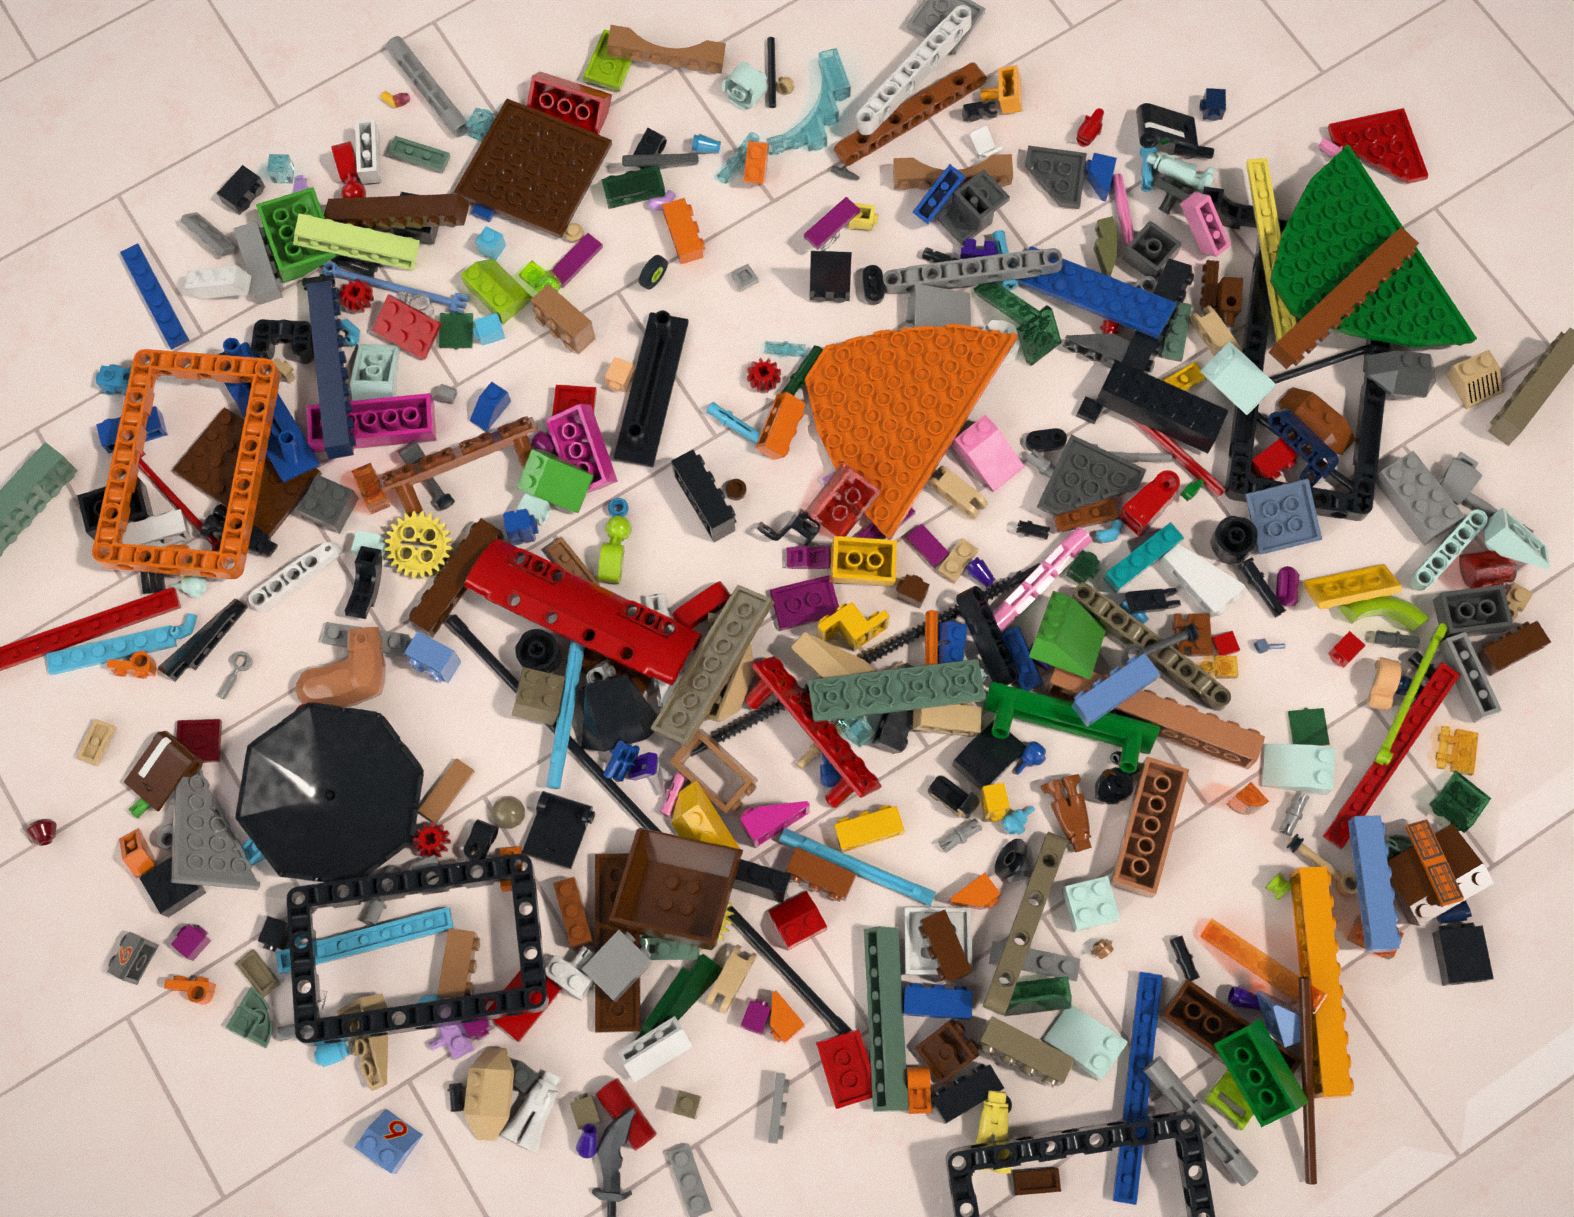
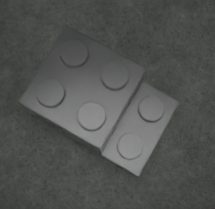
M983 169L954 191L952 204L937 214L936 219L963 246L966 238H974L992 224L994 212L1010 200V196Z

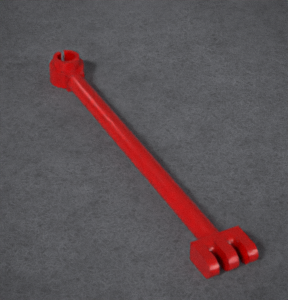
M143 451L140 454L138 467L178 510L181 509L186 519L201 533L203 523L144 462L142 457L146 454ZM214 535L208 538L204 537L212 545V551H217V548L221 545V540H218Z

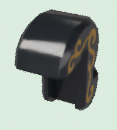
M938 775L928 788V793L932 798L943 803L946 808L961 818H969L980 804L979 798L973 792L967 794L943 775Z

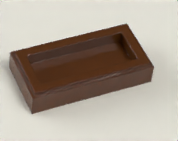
M1059 1168L1012 1172L1015 1196L1061 1192Z

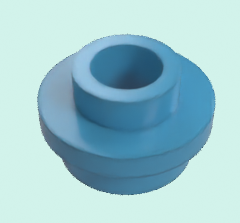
M615 498L608 504V512L612 517H624L629 511L628 503L622 498ZM621 506L622 510L615 511V508Z

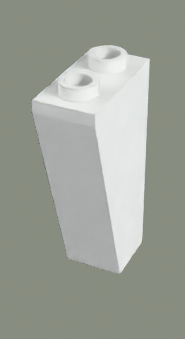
M1180 544L1166 553L1160 561V564L1205 613H1210V618L1215 614L1220 616L1228 609L1226 605L1231 601L1235 604L1244 596L1242 592L1246 586Z

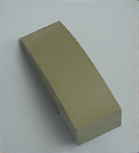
M1113 216L1097 220L1095 231L1098 239H1096L1093 247L1101 273L1111 277L1117 255V232Z

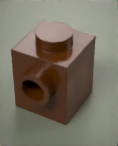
M906 574L905 579H900L896 587V591H898L897 599L921 608L929 591L930 584L924 582L917 575L910 576Z

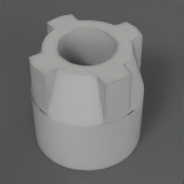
M441 384L438 388L436 399L453 404L457 396V389Z

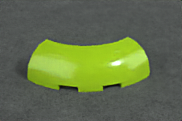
M1391 595L1343 604L1338 607L1351 624L1366 617L1383 615L1401 623L1411 633L1430 619L1414 604Z

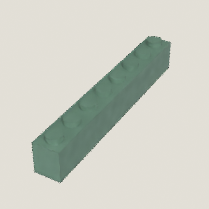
M882 926L864 929L873 1112L908 1111L898 928Z

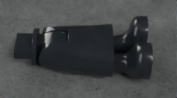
M217 505L212 515L207 517L201 529L202 536L208 538L214 532L220 533L219 540H222L224 523L222 522H225L227 507L225 505ZM242 523L236 525L235 529H239ZM253 524L248 551L257 553L259 556L264 554L267 557H271L278 544L272 542L271 537L267 536Z

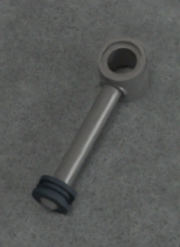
M415 440L397 451L405 464L418 463L421 458L425 457L424 452ZM433 477L425 480L437 496L436 504L441 510H445L454 504L455 500L449 493L445 494Z
M1191 623L1183 627V632L1143 648L1138 644H1131L1126 647L1121 657V663L1124 667L1128 665L1126 663L1130 659L1128 654H1135L1140 657L1145 653L1148 656L1186 639L1189 642L1199 639L1198 631L1194 624Z

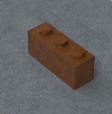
M1527 621L1517 627L1518 631L1514 633L1508 631L1499 636V641L1494 643L1491 640L1481 646L1482 650L1476 655L1490 676L1534 654L1551 643V640L1538 621L1531 624Z
M946 910L921 919L919 922L921 926L918 927L922 939L926 938L929 947H927V951L931 960L935 959L938 964L936 972L941 981L945 980L947 985L970 975L973 971Z

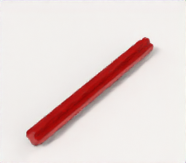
M1132 420L1166 452L1172 454V457L1197 479H1202L1204 485L1217 497H1220L1225 492V486L1167 435Z

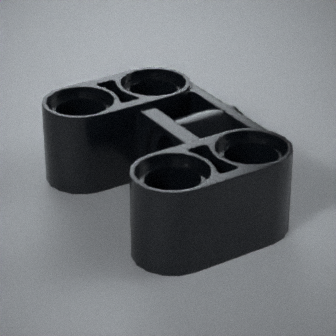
M260 319L254 324L251 349L257 358L272 360L275 346L279 343L292 344L291 350L299 363L308 364L313 360L314 348L311 324L309 322L285 319ZM302 350H306L305 353L299 354Z

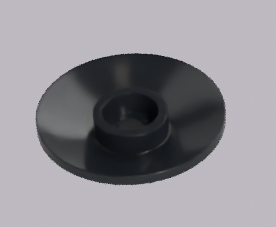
M1014 839L1003 847L995 862V873L998 877L1002 879L1009 878L1023 866L1027 855V844L1025 841Z

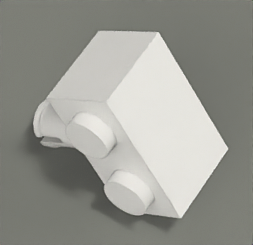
M582 946L572 962L569 961V963L556 954L545 969L546 976L582 1001L595 983L583 974L584 971L582 970L594 953Z

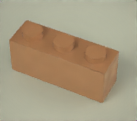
M448 929L437 996L450 999L472 995L473 982H470L471 975L476 972L477 960H474L475 951H479L480 938H478L476 932Z

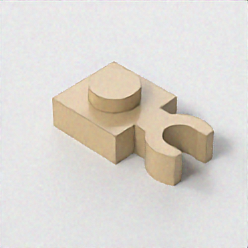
M1515 582L1506 594L1512 621L1517 618L1518 611L1522 612L1533 595V592Z

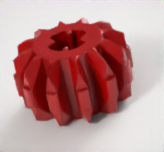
M357 278L355 282L349 279V285L342 284L343 290L339 291L340 302L346 310H352L356 314L359 309L364 312V307L371 308L370 302L374 301L373 289L366 281L361 282Z
M760 357L759 363L753 361L751 363L752 367L747 369L749 374L747 381L751 382V388L757 387L758 392L765 389L768 393L769 387L775 389L776 383L781 381L779 377L781 370L777 368L776 362L771 364L769 358L766 362H763V359Z
M431 822L429 828L424 823L422 825L423 831L416 830L420 837L413 838V841L418 843L414 848L416 851H420V856L422 857L428 854L429 858L435 853L440 858L442 857L441 850L444 852L448 851V848L444 845L451 843V840L446 838L450 833L448 830L443 831L444 826L442 824L436 826L435 822ZM430 837L436 840L434 844L428 841Z

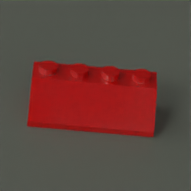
M540 71L531 78L527 106L599 135L609 113L612 94Z

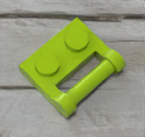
M1227 1069L1204 1101L1208 1105L1212 1104L1242 1131L1254 1114ZM1222 1093L1245 1112L1241 1117L1217 1097L1218 1094Z

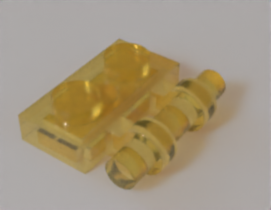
M1441 726V733L1438 734L1437 739L1439 750L1435 756V760H1437L1436 768L1445 769L1446 763H1451L1450 772L1469 776L1474 775L1479 733L1456 729L1454 736L1449 735L1450 727ZM1448 744L1453 745L1452 755L1447 753Z

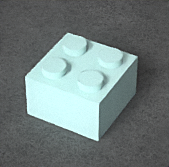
M1108 876L1068 885L1063 888L1062 892L1074 933L1117 923L1120 920Z

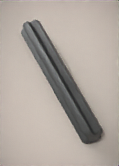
M696 153L622 156V165L624 167L697 165L699 162V157Z

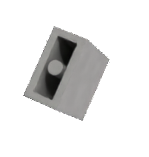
M620 930L582 968L615 1002L653 963L649 959L652 955L643 946L639 949L633 943L636 939L630 933L625 931L623 934Z

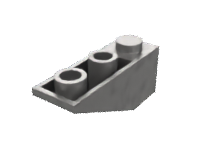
M1112 333L1066 335L1063 347L1072 353H1080L1091 361L1096 360L1103 363L1106 367L1112 368L1115 360L1122 362L1131 341Z

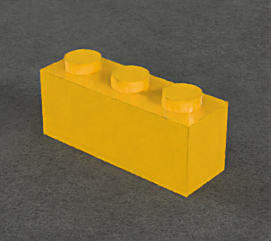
M891 804L884 805L878 808L879 811L877 812L864 811L859 813L857 818L850 819L849 817H844L837 820V824H834V830L841 852L903 835L905 830L897 806L891 807Z

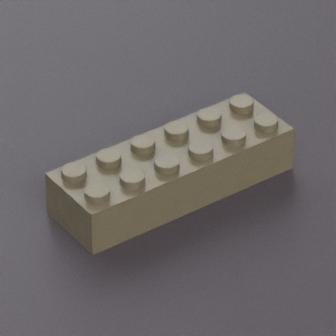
M1570 327L1565 333L1561 331L1555 340L1552 341L1545 353L1538 359L1535 366L1512 393V396L1491 420L1490 424L1493 426L1488 431L1490 434L1509 446L1525 429L1574 364V329Z

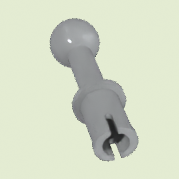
M390 865L384 870V874L401 870L396 865ZM393 882L387 883L384 891H390ZM370 901L371 906L364 919L365 923L376 926L383 909L387 908V905L384 904L385 901Z

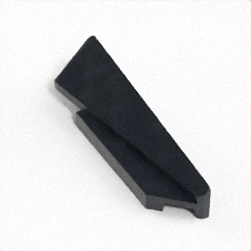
M233 599L158 667V670L174 682L179 679L189 666L196 670L248 607L238 599Z

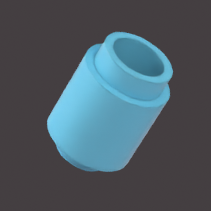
M346 1042L316 1046L317 1051L314 1052L317 1065L321 1064L323 1068L343 1061L345 1057L349 1056Z

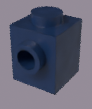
M1206 88L1199 105V111H1202L1203 119L1211 121L1223 119L1226 111V89Z

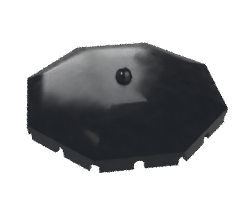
M315 702L307 703L247 745L235 819L279 877L323 883L365 877L413 842L424 770L381 713Z

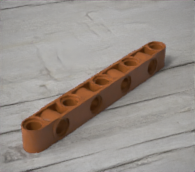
M975 62L969 63L900 104L872 134L863 135L857 130L838 142L833 151L845 166H850L978 89L986 82L987 76Z

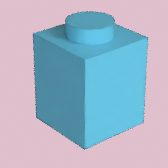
M485 226L475 241L479 253L495 261L506 247L503 234L488 226Z
M497 313L474 320L476 327L472 329L476 340H481L482 346L506 339Z

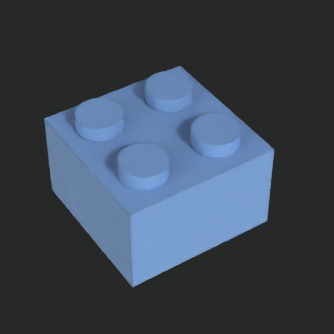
M418 631L404 652L413 669L420 673L426 671L433 680L439 683L442 680L449 683L461 663L454 650Z

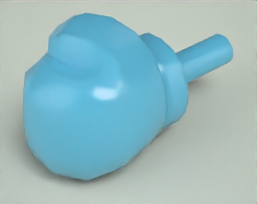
M1034 806L1029 807L1024 812L1018 809L1003 817L1002 826L1008 834L1017 833L1020 835L1025 831L1024 824L1028 822L1026 816L1035 811Z

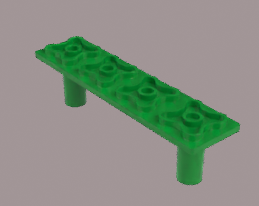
M990 683L983 710L995 713L992 734L997 738L1003 739L1009 736L1013 718L1122 747L1119 768L1124 772L1132 773L1137 770L1140 752L1150 754L1160 731V726L1112 713H1107L1087 727L1072 708L1073 703L1014 688L1002 683Z

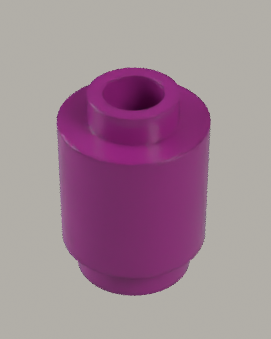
M539 431L531 442L534 449H544L558 456L551 435Z

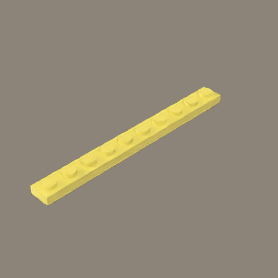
M1267 158L1247 159V174L1276 341L1278 342L1297 323L1295 316L1289 313L1270 283L1281 233Z

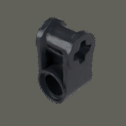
M480 819L476 820L463 849L469 861L486 858L491 845L498 835L499 827ZM477 849L479 850V853H474V854L472 855V853H471L472 850H474V851H476Z

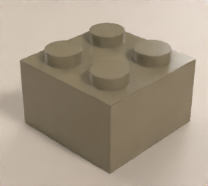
M523 667L511 716L554 725L559 710L565 677Z

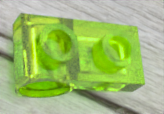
M533 260L519 273V277L537 292H540L547 284L551 285L557 292L562 288L559 278L550 270L545 271Z

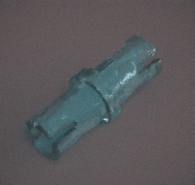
M766 340L764 354H780L782 357H787V355L805 357L806 344Z

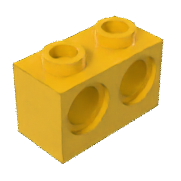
M1004 782L982 787L979 798L984 819H991V822L1001 821L1010 809Z

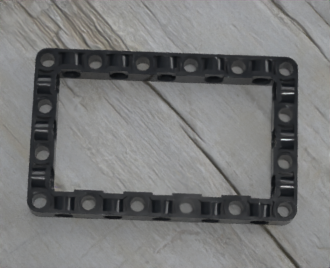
M514 854L297 886L292 888L287 894L295 1035L306 1046H320L543 1011L548 1005L549 997L535 870L531 859L525 854ZM520 863L528 864L524 871H517V866ZM482 869L483 874L481 877H472L475 870ZM432 876H439L436 884L430 885L428 883ZM511 881L522 988L320 1018L319 975L316 973L315 959L318 957L316 931L313 929L312 914H315L314 911H317L319 908H341L361 905V902L373 900L381 902L402 899L407 895L421 893L422 895L449 892V889L466 887L469 889L494 885L495 882ZM387 883H394V887L392 890L384 891V887ZM342 890H350L347 897L340 898ZM304 895L305 900L299 905L296 904L297 897ZM525 906L532 907V911L528 915L521 914V910ZM307 939L308 944L306 947L299 949V942ZM534 949L537 951L535 958H526V953L529 950ZM310 983V990L307 993H302L303 985ZM535 994L542 995V1000L538 1004L531 1003V997ZM489 1001H496V1008L492 1011H487L486 1004ZM446 1007L451 1008L450 1016L441 1018V1011ZM404 1014L406 1017L404 1023L396 1025L395 1019L397 1016ZM355 1021H359V1029L355 1032H351V1024ZM309 1028H313V1036L309 1039H305L304 1035L306 1030H308Z
M1177 1111L953 1148L947 1152L946 1167L954 1217H980L977 1197L972 1183V1176L975 1170L987 1168L996 1170L1021 1166V1163L1036 1160L1038 1162L1067 1158V1155L1079 1153L1088 1155L1112 1151V1148L1122 1146L1137 1147L1155 1144L1159 1140L1174 1138L1187 1217H1198L1200 1213H1206V1217H1215L1200 1124L1198 1119L1189 1112ZM1184 1119H1189V1128L1182 1130L1181 1122ZM1140 1126H1144V1135L1141 1137H1136V1129ZM1093 1134L1100 1135V1140L1097 1144H1090V1137ZM1053 1141L1055 1143L1054 1149L1050 1152L1044 1151L1045 1143ZM1001 1149H1009V1156L1006 1159L998 1158V1153ZM956 1156L964 1158L963 1164L959 1167L952 1165V1161ZM1192 1166H1198V1173L1195 1176H1189V1169ZM969 1203L971 1204V1210L966 1214L961 1213V1205Z

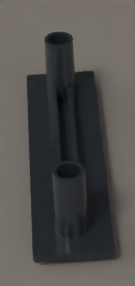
M664 310L657 313L650 312L614 454L615 461L654 467L689 324L688 319L670 316Z

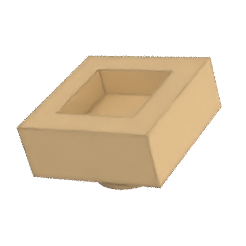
M279 358L273 361L286 381L291 383L296 379L292 373L294 369L287 361L282 362Z

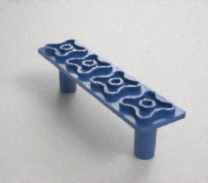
M236 338L226 339L223 342L224 352L217 354L257 358L248 342L240 344ZM224 382L245 418L252 383ZM277 394L266 455L282 482H286L320 466V462L280 395ZM264 408L259 409L257 413L263 411Z

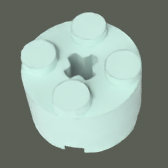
M743 61L723 81L722 89L724 93L727 91L729 94L728 99L735 106L744 110L747 108L752 109L767 91V77L763 72H758L749 63Z

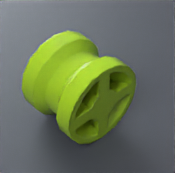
M1279 872L1266 885L1265 889L1272 891L1275 894V898L1279 900L1293 884L1290 881H1286L1283 878V874Z

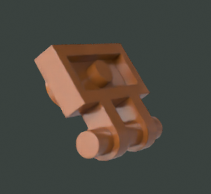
M1181 613L1173 614L1172 630H1175V635L1183 632V627L1191 623L1194 624L1199 634V639L1192 642L1188 640L1174 644V648L1183 655H1185L1184 649L1189 648L1190 657L1212 656L1210 613L1188 614L1187 622L1182 621Z

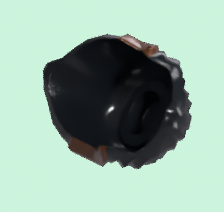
M1118 767L1106 769L1096 780L1094 797L1106 804L1118 805L1121 801L1127 800L1131 796L1134 778L1131 774L1122 771Z

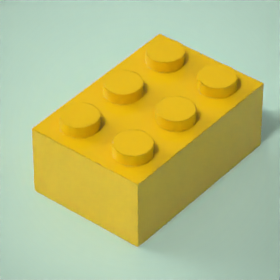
M834 536L831 541L829 582L892 587L896 580L897 540Z

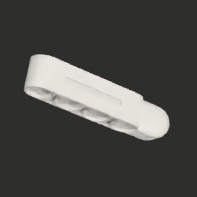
M327 542L312 552L304 554L254 589L249 595V603L260 613L270 611L319 576L325 567L339 558L341 548L335 542ZM317 561L314 567H309L311 562ZM300 573L297 579L291 580L294 574ZM282 585L280 591L274 592L277 586ZM260 598H265L262 604L257 605V601Z

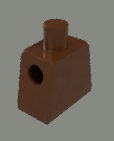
M1222 277L1217 285L1215 311L1222 318L1227 328L1234 327V318L1241 312L1243 278Z

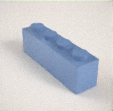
M1145 653L1140 657L1134 655L1126 662L1128 665L1122 669L1120 666L1109 673V678L1106 680L1099 679L1092 684L1093 689L1087 693L1083 690L1074 697L1075 701L1072 704V708L1087 727L1158 679L1160 673Z

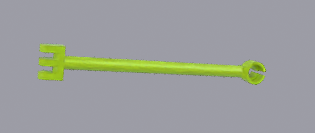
M1441 623L1433 633L1424 657L1387 736L1374 761L1381 765H1388L1392 759L1391 746L1438 645L1447 631L1448 627L1446 624Z

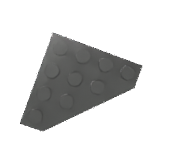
M1071 434L1036 508L1053 516H1058L1138 489L1146 469Z

